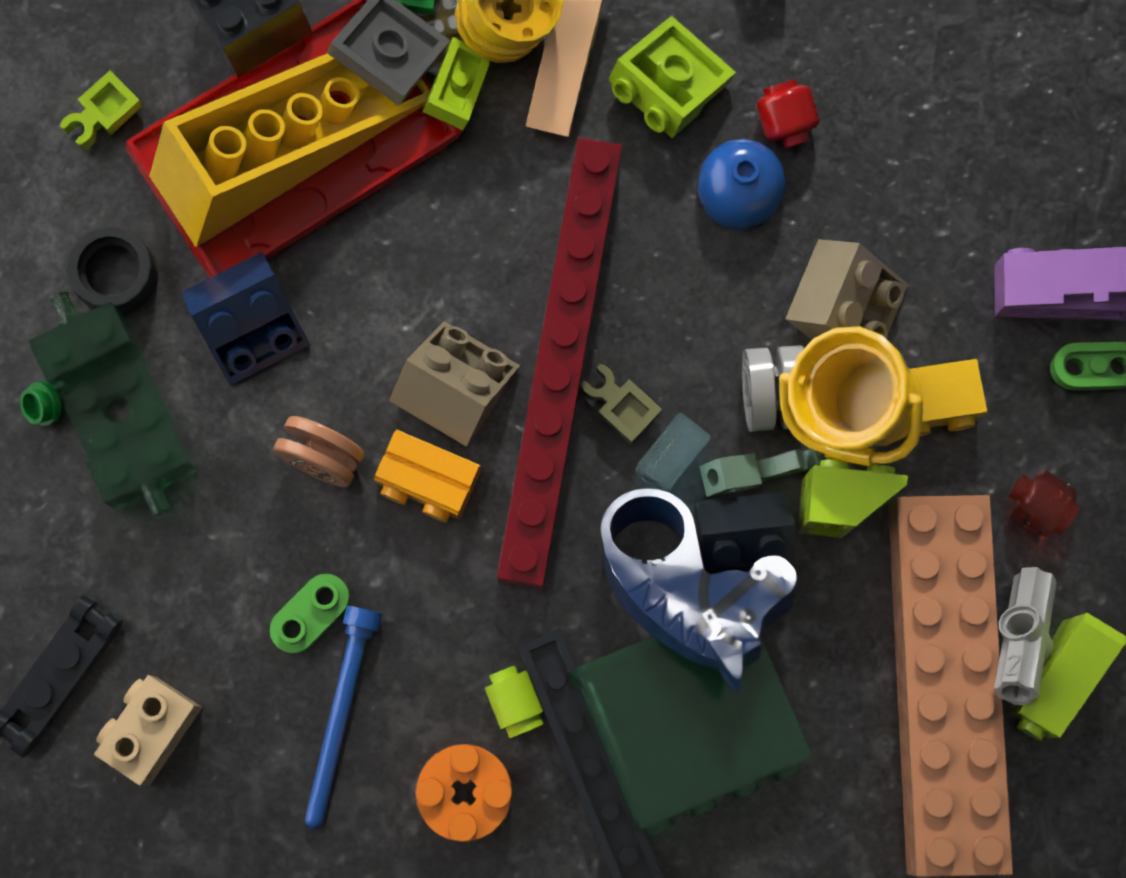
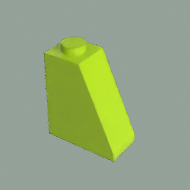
M1088 613L1061 622L1052 638V653L1044 661L1038 698L1033 699L1030 705H1013L1009 712L1010 716L1020 721L1017 728L1038 741H1042L1044 737L1052 739L1062 736L1126 643L1125 635Z

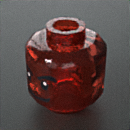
M1038 470L1030 478L1022 474L1008 494V497L1014 500L1011 507L1012 518L1042 537H1049L1053 533L1062 535L1080 509V505L1076 503L1077 492L1074 487L1047 470Z

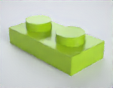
M453 37L445 51L423 112L464 130L472 114L490 60L479 57L463 41Z

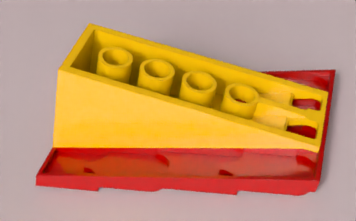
M368 0L352 1L312 26L313 33L239 78L236 74L232 75L126 141L125 150L134 164L137 165L138 170L157 199L160 200V204L179 233L184 237L183 239L209 278L263 252L268 261L276 256L279 251L325 225L329 219L394 182L398 176L441 152L450 143L459 138L462 132L461 129L423 112L432 88L425 76L399 106L327 54L330 43Z

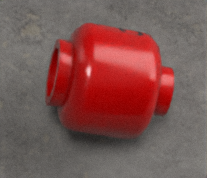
M794 79L763 89L765 96L757 102V110L766 138L770 141L782 140L784 148L810 140L808 131L815 129L820 122L810 87L798 85L797 80Z

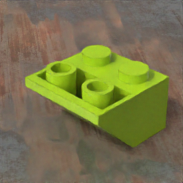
M821 460L820 466L813 465L802 479L797 533L843 538L907 485L908 475L895 474V468L886 465L867 466V471L848 469V462Z

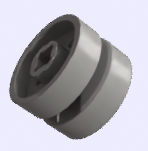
M802 345L778 347L775 354V365H773L772 356L768 348L743 350L742 388L745 417L749 432L773 430L776 424L777 411L782 428L789 429L783 420L780 407L779 378L782 373H791L798 354L804 349Z

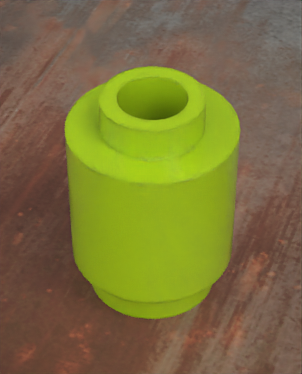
M514 665L489 676L492 685L484 689L500 729L505 728L509 738L544 724L540 716L543 708L527 670L518 673Z

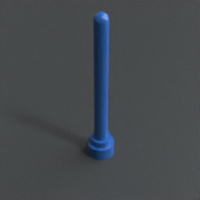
M348 605L346 607L343 624L347 625L345 634H348L349 638L305 815V823L311 829L319 828L324 821L367 639L372 640L374 631L379 632L382 613Z

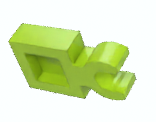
M110 70L77 99L84 110L81 113L67 115L61 121L60 127L67 135L77 127H84V133L75 142L82 150H86L95 143L97 131L101 127L112 135L139 111L143 105Z

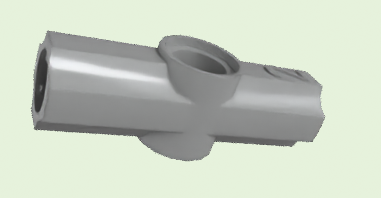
M1038 567L1022 568L1021 572L1014 576L1009 607L1001 615L998 622L1003 641L994 691L999 699L1007 700L1013 705H1030L1033 699L1038 698L1044 661L1051 655L1053 650V641L1049 635L1057 582L1052 573L1044 572Z

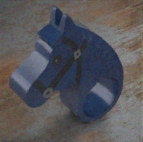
M650 488L637 489L621 495L607 508L601 523L603 561L607 579L616 598L629 615L649 634L687 659L708 667L717 668L731 689L739 693L741 690L742 668L760 659V638L762 633L793 606L796 571L786 559L779 556H768L757 561L748 572L729 570L717 574H709L703 568L693 517L687 506L679 498L666 491ZM642 520H655L665 523L677 531L682 538V542L676 550L665 556V561L661 562L660 558L649 560L647 564H642V560L634 559L624 554L615 545L614 540L623 528Z

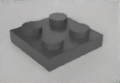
M368 0L330 43L327 54L400 106L446 51L451 40L396 0Z

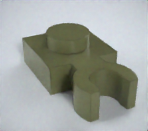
M599 364L596 372L605 379V385L600 389H595L589 383L583 381L580 387L581 391L587 398L594 401L601 400L605 403L598 411V415L631 445L662 413V408L630 379L619 388L615 384L614 374L611 369L603 364Z

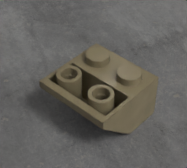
M818 239L785 320L812 340L834 328L862 327L883 335L887 339L898 308L903 301L908 283L860 243Z
M443 321L406 360L389 401L467 447L488 421L518 372L520 365L508 359L501 351L491 349L472 338L465 330Z

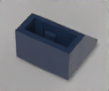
M263 252L181 292L193 321L230 386L310 346Z

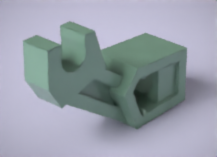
M797 449L758 461L756 460L755 453L722 457L699 467L706 497L738 494L762 487V481L809 471L813 465L820 466L821 460L825 459L823 453L809 449L802 452L801 449Z

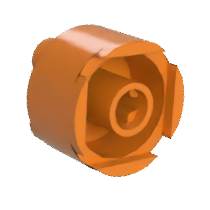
M466 744L451 746L435 754L423 767L416 787L417 805L424 821L437 834L447 839L461 842L480 839L494 831L504 821L509 812L512 802L510 775L504 764L495 755L483 748ZM458 781L463 784L473 781L477 786L472 792L476 798L472 805L467 801H463L460 804L455 802L454 797L458 792L454 785Z

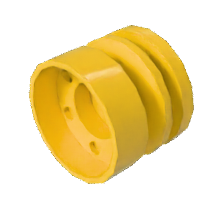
M458 0L455 9L457 30L466 46L479 57L496 63L515 62L528 55L550 33L560 20L564 0Z

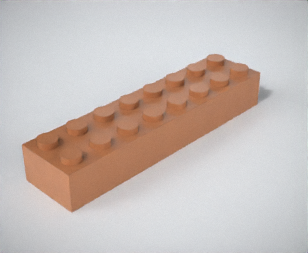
M990 495L896 497L888 504L906 872L908 875L916 877L1013 875L1002 699H999L994 691L1000 656Z

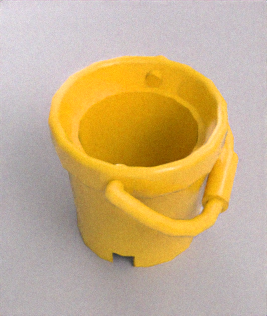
M862 327L834 328L815 337L798 354L791 373H782L780 375V407L785 424L796 439L809 449L825 454V458L871 467L873 463L890 464L905 458L918 445L923 422L922 390L915 374L907 367L902 354L883 335ZM909 432L908 438L904 443L894 450L875 452L874 448H869L873 445L887 446L903 439Z

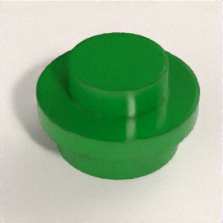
M37 381L22 392L20 407L24 417L31 424L49 426L59 420L62 399L58 391L48 382Z

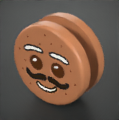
M290 416L284 425V430L305 445L288 439L278 438L273 447L274 453L291 466L321 481L339 487L350 486L354 478L352 472L357 467L356 463H361L365 453L363 449L347 437L322 424L303 417Z

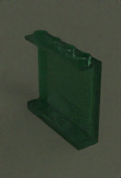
M655 637L648 638L578 666L568 673L575 691L581 689L635 823L630 824L632 831L646 828L650 836L675 825L672 816L688 809L691 817L708 812L718 807L715 798L728 792L732 793L734 799L750 794L760 789L757 780L773 774L776 781L792 776L802 771L799 762L812 757L762 638H760V659L742 668L741 690L739 693L731 689L717 668L708 667L687 659Z

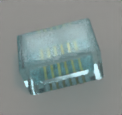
M678 413L639 461L635 473L653 488L670 493L707 447L711 438L710 434L683 413Z

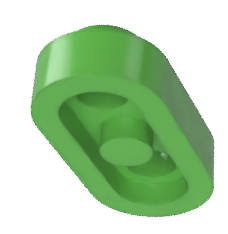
M1126 342L1067 344L1051 360L1050 372L1052 378L1060 387L1073 391L1125 389ZM1111 361L1121 363L1123 374H1116L1112 371ZM1067 362H1073L1078 366V375H1071L1067 372Z
M320 574L312 578L274 616L270 625V636L276 647L289 654H300L309 650L344 615L347 605H350V591L347 585L340 578L332 574ZM326 588L331 589L334 593L332 602L327 605H321L318 602L319 592ZM290 622H298L301 626L300 634L295 638H288L285 634V627Z

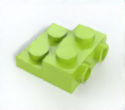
M670 16L617 60L608 81L612 84V91L616 98L623 103L632 102L644 113V119L652 130L656 132L665 131L673 138L700 114L707 102L732 81L736 72L679 21Z

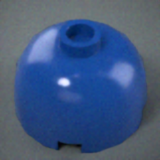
M743 138L726 141L712 150L701 165L696 189L700 202L704 206L703 210L711 220L724 228L742 231L748 230L752 226H757L762 222L764 224L773 217L782 203L786 181L783 165L774 151L758 141Z

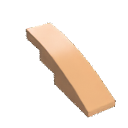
M564 0L560 20L547 35L526 127L567 137L570 136L604 0Z

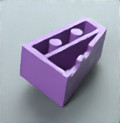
M1126 247L1062 249L1038 252L1031 248L1009 250L994 265L995 317L1126 321Z

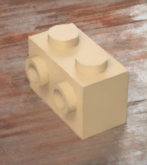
M147 675L144 681L138 679L126 693L123 702L127 706L117 720L114 718L110 719L102 728L96 739L100 746L94 753L95 756L140 786L151 785L203 708L158 677Z

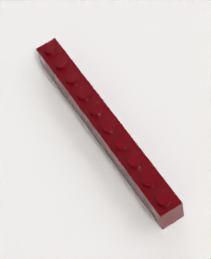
M581 137L577 139L498 567L497 581L499 584L543 591L619 172L622 144Z

